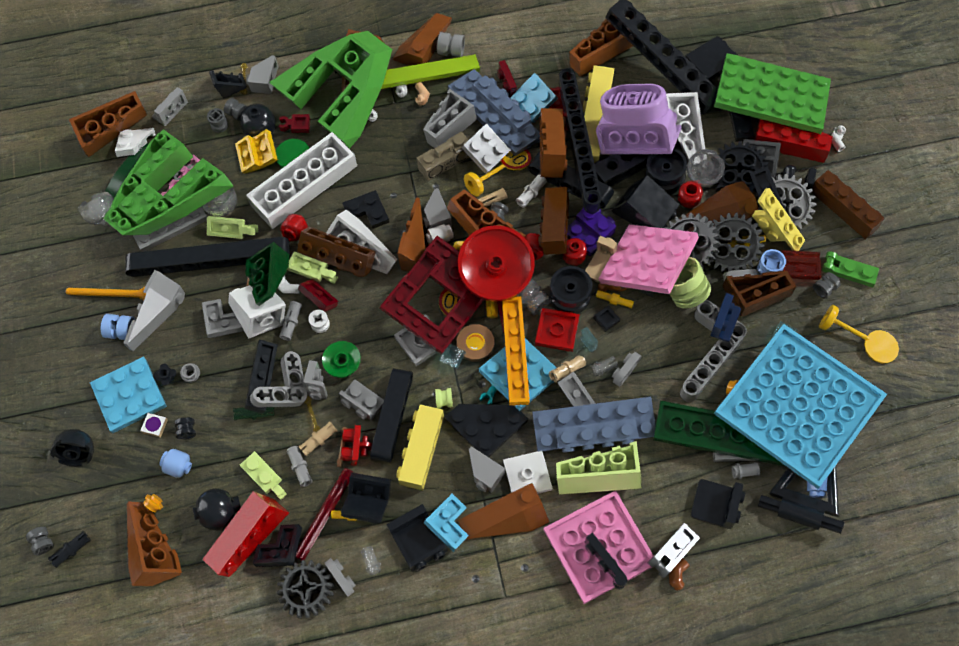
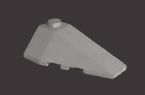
M154 270L143 292L146 293L143 304H138V317L131 322L124 340L125 346L132 352L178 308L185 298V292L180 285Z

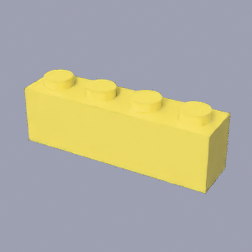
M420 405L418 411L415 410L413 415V422L415 423L413 429H409L407 436L409 444L408 447H404L402 453L404 461L402 466L398 467L396 478H398L401 486L424 490L444 419L442 409Z

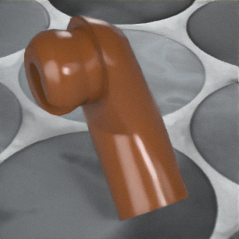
M600 283L598 290L603 292L607 290L625 291L626 287Z
M684 558L669 573V583L677 591L683 589L682 573L690 566Z

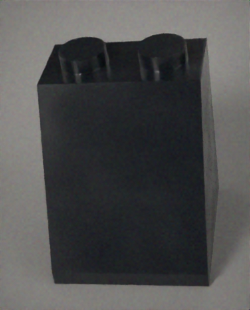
M647 175L628 188L612 209V212L633 225L664 228L667 227V221L676 215V209L680 204Z

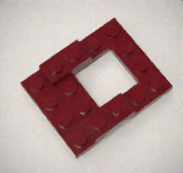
M436 236L418 262L397 284L379 309L442 355L484 299L472 294L463 284L458 272L459 251L439 236ZM429 278L459 299L439 326L408 304Z

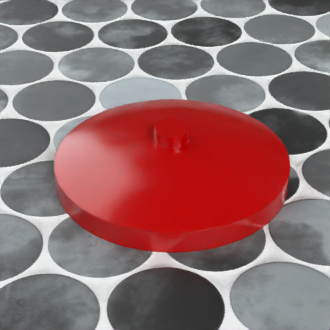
M493 225L480 228L468 236L459 251L458 272L463 284L472 294L487 301H505L519 295L528 286L534 272L535 260L530 244L519 232L509 227Z

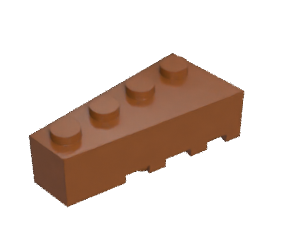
M605 19L597 30L594 29L587 39H583L570 51V67L579 76H582L591 71L594 65L599 66L633 45Z
M134 91L69 119L82 149L90 157L118 137L121 131L129 129L147 116V113L137 93Z
M541 108V177L562 178L563 171L567 170V159H565L567 154V145H565L566 131L564 130L566 116H563L562 109Z
M465 189L451 198L447 206L449 212L469 235L480 228L493 225L505 226L515 230L513 225L503 221L497 216V213L487 209L481 201ZM520 231V234L525 238L526 235Z

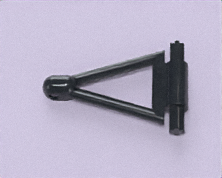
M837 466L833 468L827 477L828 502L786 489L796 475L789 468L769 492V495L782 499V501L764 495L760 497L758 507L778 513L777 517L819 530L821 527L839 534L842 533L845 522L824 515L825 513L839 517Z

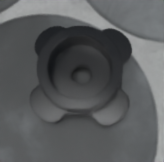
M161 364L160 369L153 374V378L166 386L174 380L177 372L175 369H170L167 364Z

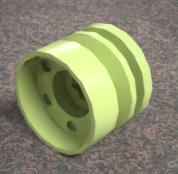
M688 258L669 294L676 306L683 309L700 305L709 297L711 292V285L704 275L701 265L695 258Z

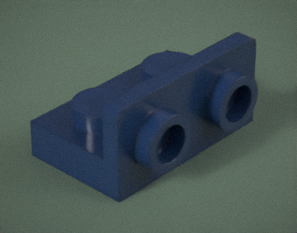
M728 293L724 297L710 336L729 342L741 311L740 307L731 303L734 295Z

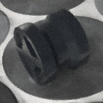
M185 417L175 420L174 425L177 428L175 436L177 439H190L196 436V431L193 429L195 425L193 418Z

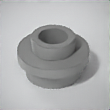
M185 364L180 371V376L185 382H194L200 376V369L195 364ZM189 372H194L191 376H188Z

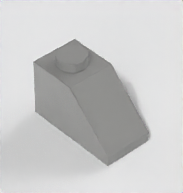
M272 55L251 68L250 74L246 78V83L249 85L251 92L272 93L273 86L269 82L276 78L279 66L276 56Z
M436 188L424 209L425 217L422 219L425 228L430 229L442 224H449L452 227L451 216L439 189Z
M471 446L469 448V455L476 487L483 492L489 491L492 493L504 476L505 468Z

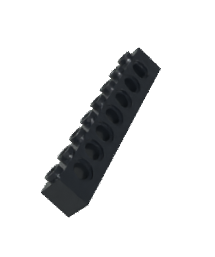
M619 0L609 9L605 18L681 93H698L700 112L703 115L714 106L718 87L714 86L706 75L702 74L680 50L676 49L670 40L664 37L657 27L652 25L630 1Z

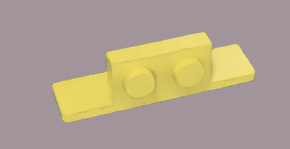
M766 188L758 199V203L763 210H755L752 217L770 242L786 241L793 253H798L805 239L770 188Z

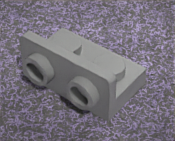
M177 87L154 110L153 119L166 126L188 103L183 90Z
M309 360L303 381L307 394L312 399H327L328 394L318 362Z
M355 379L345 392H339L340 402L347 408L352 407L355 409L356 414L364 420L367 418L372 421L382 409L384 399Z

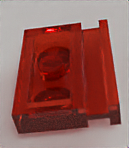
M781 251L786 258L783 271H787L792 279H821L820 252Z

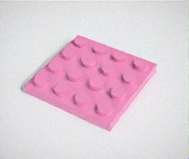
M629 224L617 245V251L611 255L602 271L599 281L601 284L670 294L699 239L698 233Z
M616 490L543 528L583 604L615 588L613 586L614 579L608 572L604 573L598 565L599 560L595 555L591 556L585 548V539L592 532L625 573L627 581L653 568L647 562L654 555Z

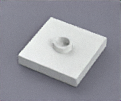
M543 451L503 460L511 493L530 483H533L538 494L553 490Z

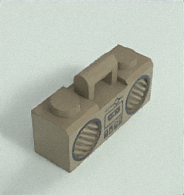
M462 131L449 138L433 150L430 149L417 157L418 169L427 181L432 180L469 158L467 153L461 148L468 141V138Z

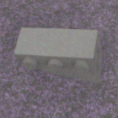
M451 89L447 91L446 98L440 102L439 109L436 113H433L423 129L427 143L433 148L445 143L459 132H463L477 120L474 105Z

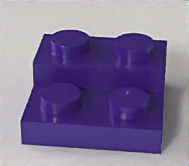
M583 208L576 215V219L568 226L567 238L583 240L587 247L586 254L591 257L597 251L599 237L610 238L615 234L616 225L611 217L608 216L606 218L603 216L600 209L597 213L589 214Z

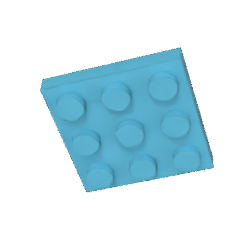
M525 339L529 399L531 402L554 382L549 377V371L557 367ZM504 347L479 368V372L509 400L506 351ZM526 405L514 406L521 411Z
M145 357L90 382L111 433H115L145 418L147 413L153 414L167 407Z

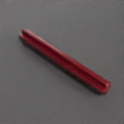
M348 468L343 469L298 546L297 559L301 561L306 559L329 519L331 511L334 510L347 488L352 470Z

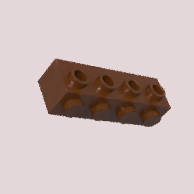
M827 170L815 180L811 193L865 240L880 227L885 219L881 213L872 208L865 199L858 196L851 187L845 185L837 175Z
M567 187L545 188V196H542V206L544 207V209H541V220L543 222H540V233L542 236H539L538 241L539 247L543 248L544 255L566 254L570 200Z
M312 227L301 231L297 252L305 256L336 266L339 270L352 272L353 275L358 277H364L371 272L376 252Z

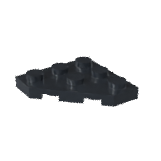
M458 404L444 417L470 446L487 457H490L528 422V418L514 405Z

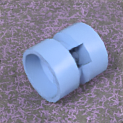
M767 250L763 253L756 269L759 275L767 272L783 271L786 258L778 250Z
M105 314L101 322L102 337L110 339L118 337L120 340H125L131 322L135 320V317L125 315L119 317V315Z

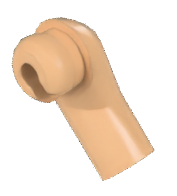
M419 82L415 85V89L419 93L415 101L418 105L423 106L427 103L430 93L422 82Z

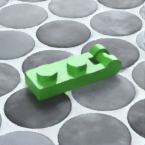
M829 251L826 253V263L822 267L823 272H831L838 277L874 287L879 268L838 256L835 252Z

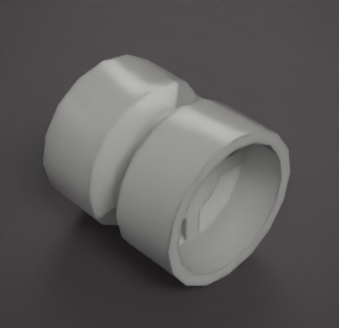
M440 32L437 54L448 56L450 53L452 57H462L465 36L460 34L451 36L450 33Z

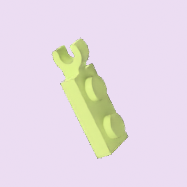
M207 217L208 236L243 239L245 234L255 235V232L258 233V225H245L244 219Z
M294 252L289 260L288 271L321 282L322 278L335 284L338 276H335L336 272L328 270L327 263L297 252Z
M255 451L240 464L241 468L266 494L272 490L280 499L287 495L278 485L282 479Z

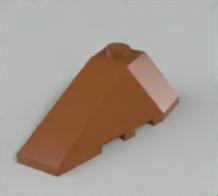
M436 13L400 45L393 60L409 66L429 63L437 48L440 32H446L452 18Z
M417 197L411 210V221H407L406 232L402 234L397 253L400 268L403 271H410L426 250L420 198Z
M530 483L459 519L458 523L469 535L466 539L530 532L549 523V519L533 483Z
M143 502L127 503L128 568L132 586H154L182 573L178 554L175 549L171 550L167 543V535L162 534L158 527L159 522Z

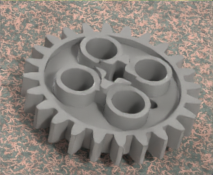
M778 174L775 179L773 178L781 201L785 200L783 206L786 213L800 231L802 226L808 225L807 221L812 220L811 215L815 213V210L812 208L816 206V203L811 201L815 196H810L809 194L812 189H806L808 183L801 184L802 178L795 181V175L788 179L787 174L783 178ZM791 192L796 193L798 199L793 198ZM757 200L758 209L763 210ZM791 210H795L798 217L793 216Z

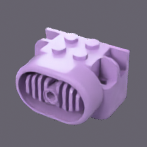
M625 84L613 87L602 95L600 104L603 115L596 128L601 154H672L682 127L681 125H676L677 114L669 109L666 91L663 87L656 84Z

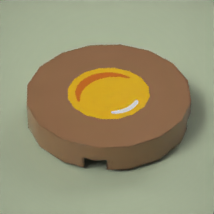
M471 324L464 327L457 336L458 352L464 359L471 362L484 360L494 350V336L492 332L480 324Z

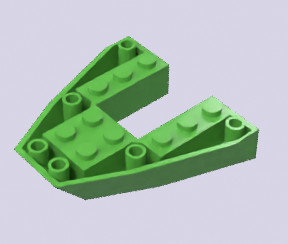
M369 31L350 34L314 52L269 83L299 109H302L334 70L348 80L350 84L318 122L329 133L333 132L350 149L361 136L382 88L392 49Z
M163 129L150 141L120 186L104 220L121 235H149L184 218L234 186L222 171L202 158L164 196L157 191L193 158V155L182 142Z

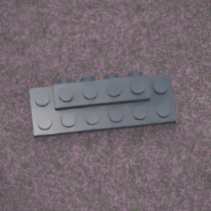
M473 69L448 85V90L451 89L474 105L477 120L483 126L487 124L507 145L514 156L528 149L540 139V132L531 124L530 113L526 110L523 112L520 109L519 103L515 99L511 100L508 97L505 89L497 87L494 78L489 79L486 75L482 77Z
M651 397L532 412L538 452L562 449L563 453L572 452L574 447L581 446L582 450L594 449L596 444H602V447L614 446V442L622 441V445H627L634 442L635 439L654 437L656 427Z

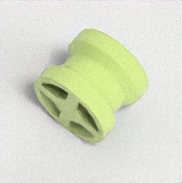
M451 388L443 391L435 389L437 408L439 409L443 406L453 407Z

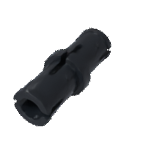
M82 531L70 542H65L63 547L48 557V559L57 568L70 556L74 557L77 554L76 552L90 542L91 539L85 531Z

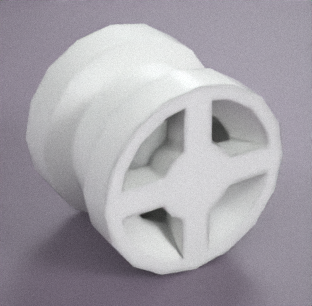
M315 310L310 313L309 323L312 330L317 333L325 332L330 326L327 314L323 310Z

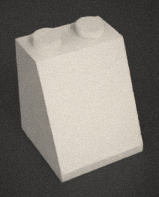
M250 285L241 289H234L230 292L228 302L248 339L283 326L286 304L276 293L272 298L258 306L252 294L253 288Z

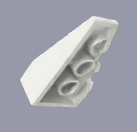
M698 93L666 94L669 109L677 114L676 125H681L682 127L678 140L689 164L706 163L707 157Z
M347 210L336 216L326 232L376 251L372 266L374 270L388 274L397 261V258L362 221Z

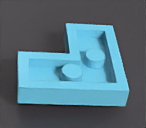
M451 494L424 521V524L454 552L469 535L454 522L467 507Z

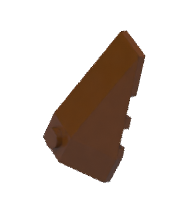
M741 181L723 187L685 215L689 218L690 213H693L695 217L699 213L702 218L706 216L708 221L713 222L715 219L720 222L721 215L724 219H727L728 213L731 215V218H734L735 213H738V218L745 214V219L751 218L755 210L759 209L755 196L745 182ZM694 227L689 228L688 231L693 232Z

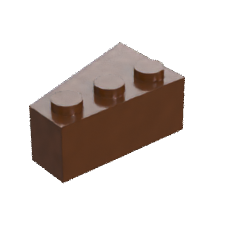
M787 271L762 273V275L726 276L723 288L726 293L734 295L732 303L741 308L739 316L743 317L791 297L796 285Z

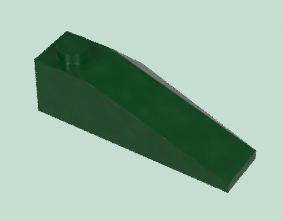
M274 242L246 260L245 274L250 279L249 285L253 288L252 294L258 306L274 296L289 267V254Z

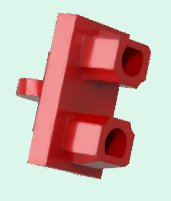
M355 425L354 429H343L342 441L352 442V448L342 447L340 459L351 461L353 466H357L359 450H361V456L366 457L367 451H370L372 448V443L368 442V436H363L362 442H360L361 425Z

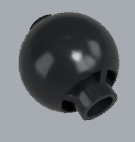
M209 489L197 499L196 507L193 508L194 519H199V523L207 529H223L228 526L235 513L240 510L239 497H231L229 492L223 489Z

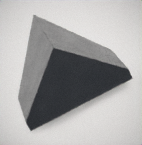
M214 70L209 72L214 87L223 99L247 87L242 73L233 75V72L230 74H223L222 71L214 73Z

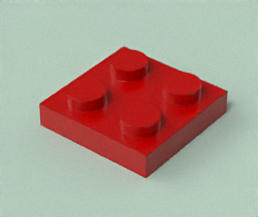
M542 308L535 345L573 352L580 314Z

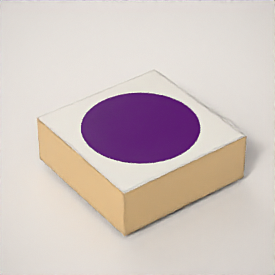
M147 413L140 431L144 434L161 438L168 419Z

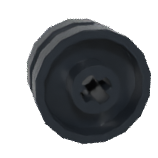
M674 148L672 154L649 155L646 164V176L648 175L667 194L677 192L680 186L685 183L687 160L681 151Z
M566 266L557 270L552 276L549 298L552 306L558 311L575 314L585 310L590 303L592 281L589 274L576 266Z

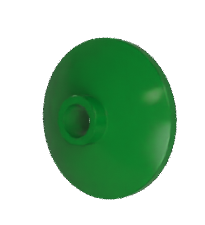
M347 341L332 343L325 349L322 356V364L325 371L337 378L352 375L358 369L361 362L358 348ZM340 360H346L344 364H339Z

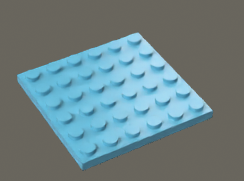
M783 324L714 414L819 489L887 394Z

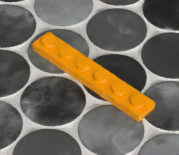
M519 296L502 301L509 406L529 405L530 403L522 298Z

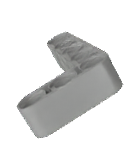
M705 300L697 306L694 317L700 324L712 331L720 308L711 301ZM700 310H706L708 314H704ZM737 320L733 332H737L740 336L732 334L729 342L719 339L685 380L680 391L681 398L684 401L692 402L696 400L740 346L747 333L746 327ZM721 346H726L729 350H723ZM709 360H715L718 364H712ZM698 374H704L706 378L702 379ZM686 388H692L695 393H689Z

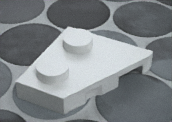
M154 128L121 131L115 149L117 157L135 155L141 147L147 144L146 139L149 136H155Z

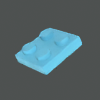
M534 73L510 99H515L523 112L525 110L528 111L531 115V122L534 123L540 117L541 108H549L558 97Z

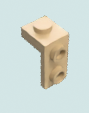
M599 237L597 251L585 270L591 280L600 283L599 277L611 255L617 251V243L613 239Z

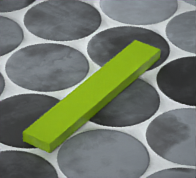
M476 54L388 69L381 89L463 75L473 69L480 72V66Z

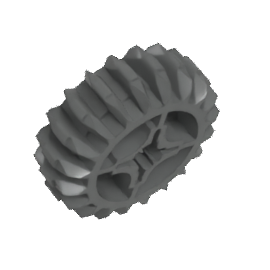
M302 560L299 567L295 562L293 570L289 567L286 568V571L289 573L287 576L284 574L280 576L284 582H278L277 584L283 588L277 591V594L282 596L278 601L280 604L285 603L282 608L285 611L289 610L291 616L297 612V617L301 618L304 613L308 619L310 618L311 611L317 616L318 608L325 611L324 602L326 604L331 603L327 596L334 595L332 591L328 590L334 588V584L329 582L333 578L331 575H326L328 573L327 568L321 570L322 565L320 563L314 567V561L310 560L307 566L305 560ZM308 573L319 576L321 584L310 582ZM300 576L299 582L291 586L292 582ZM305 585L309 587V589L306 590V593L302 591L303 589H305ZM321 590L319 597L311 603L312 596ZM290 595L301 596L303 606L294 604Z

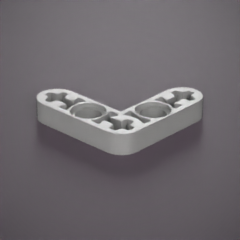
M289 351L281 359L285 387H257L250 395V401L254 406L296 407L304 403L307 398V391L303 383L304 375L301 360L297 353ZM289 375H295L298 378V382H292ZM274 393H280L283 396V401H278L274 397Z

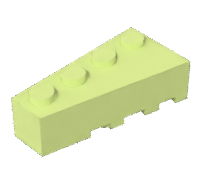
M637 441L631 442L630 446L613 447L612 451L605 453L598 451L592 453L593 455L583 458L580 456L556 463L559 495L641 488Z

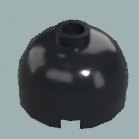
M262 104L249 105L241 114L240 124L246 136L254 137L265 129L271 131L272 135L276 128L274 114L268 107Z
M64 430L55 438L50 452L53 458L55 455L59 459L58 462L60 464L80 467L82 466L81 463H90L94 453V444L92 438L82 430Z

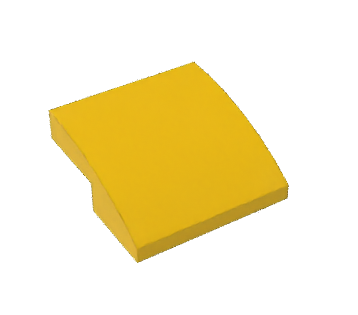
M267 129L254 137L247 135L235 143L241 172L244 174L262 169L278 161L271 131Z

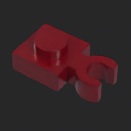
M292 114V119H288L285 116L279 117L280 122L285 123L284 125H279L280 131L291 129L292 133L310 132L309 114Z

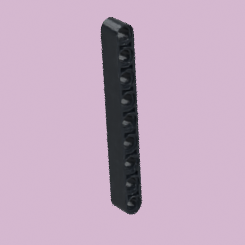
M565 68L559 73V91L564 115L566 116V125L583 208L587 213L594 214L600 209L601 193L575 72L572 69Z
M274 237L129 253L125 256V274L131 277L152 275L154 270L167 274L246 265L247 259L272 242L285 250L290 258V242L286 237Z

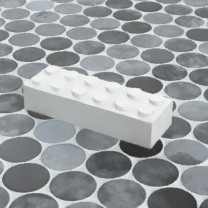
M331 132L246 195L248 201L261 218L274 229L289 214L297 212L356 168L355 154Z

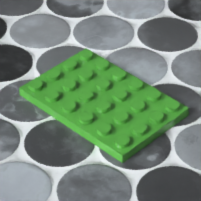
M727 53L714 107L821 134L824 128L831 79Z

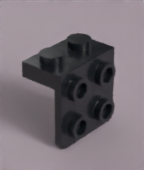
M351 472L349 477V493L342 507L341 516L370 523H380L390 500L391 479Z
M705 479L699 480L691 517L731 529L740 520L741 511H738L739 504L744 502L746 492L742 491L744 484L735 482L732 487Z

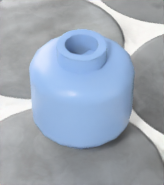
M171 449L164 452L159 465L162 467L163 473L180 478L184 473H189L192 463L190 462L189 454L177 449Z

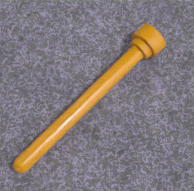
M145 287L140 290L67 288L65 290L67 295L137 297L143 301L146 293L143 292Z

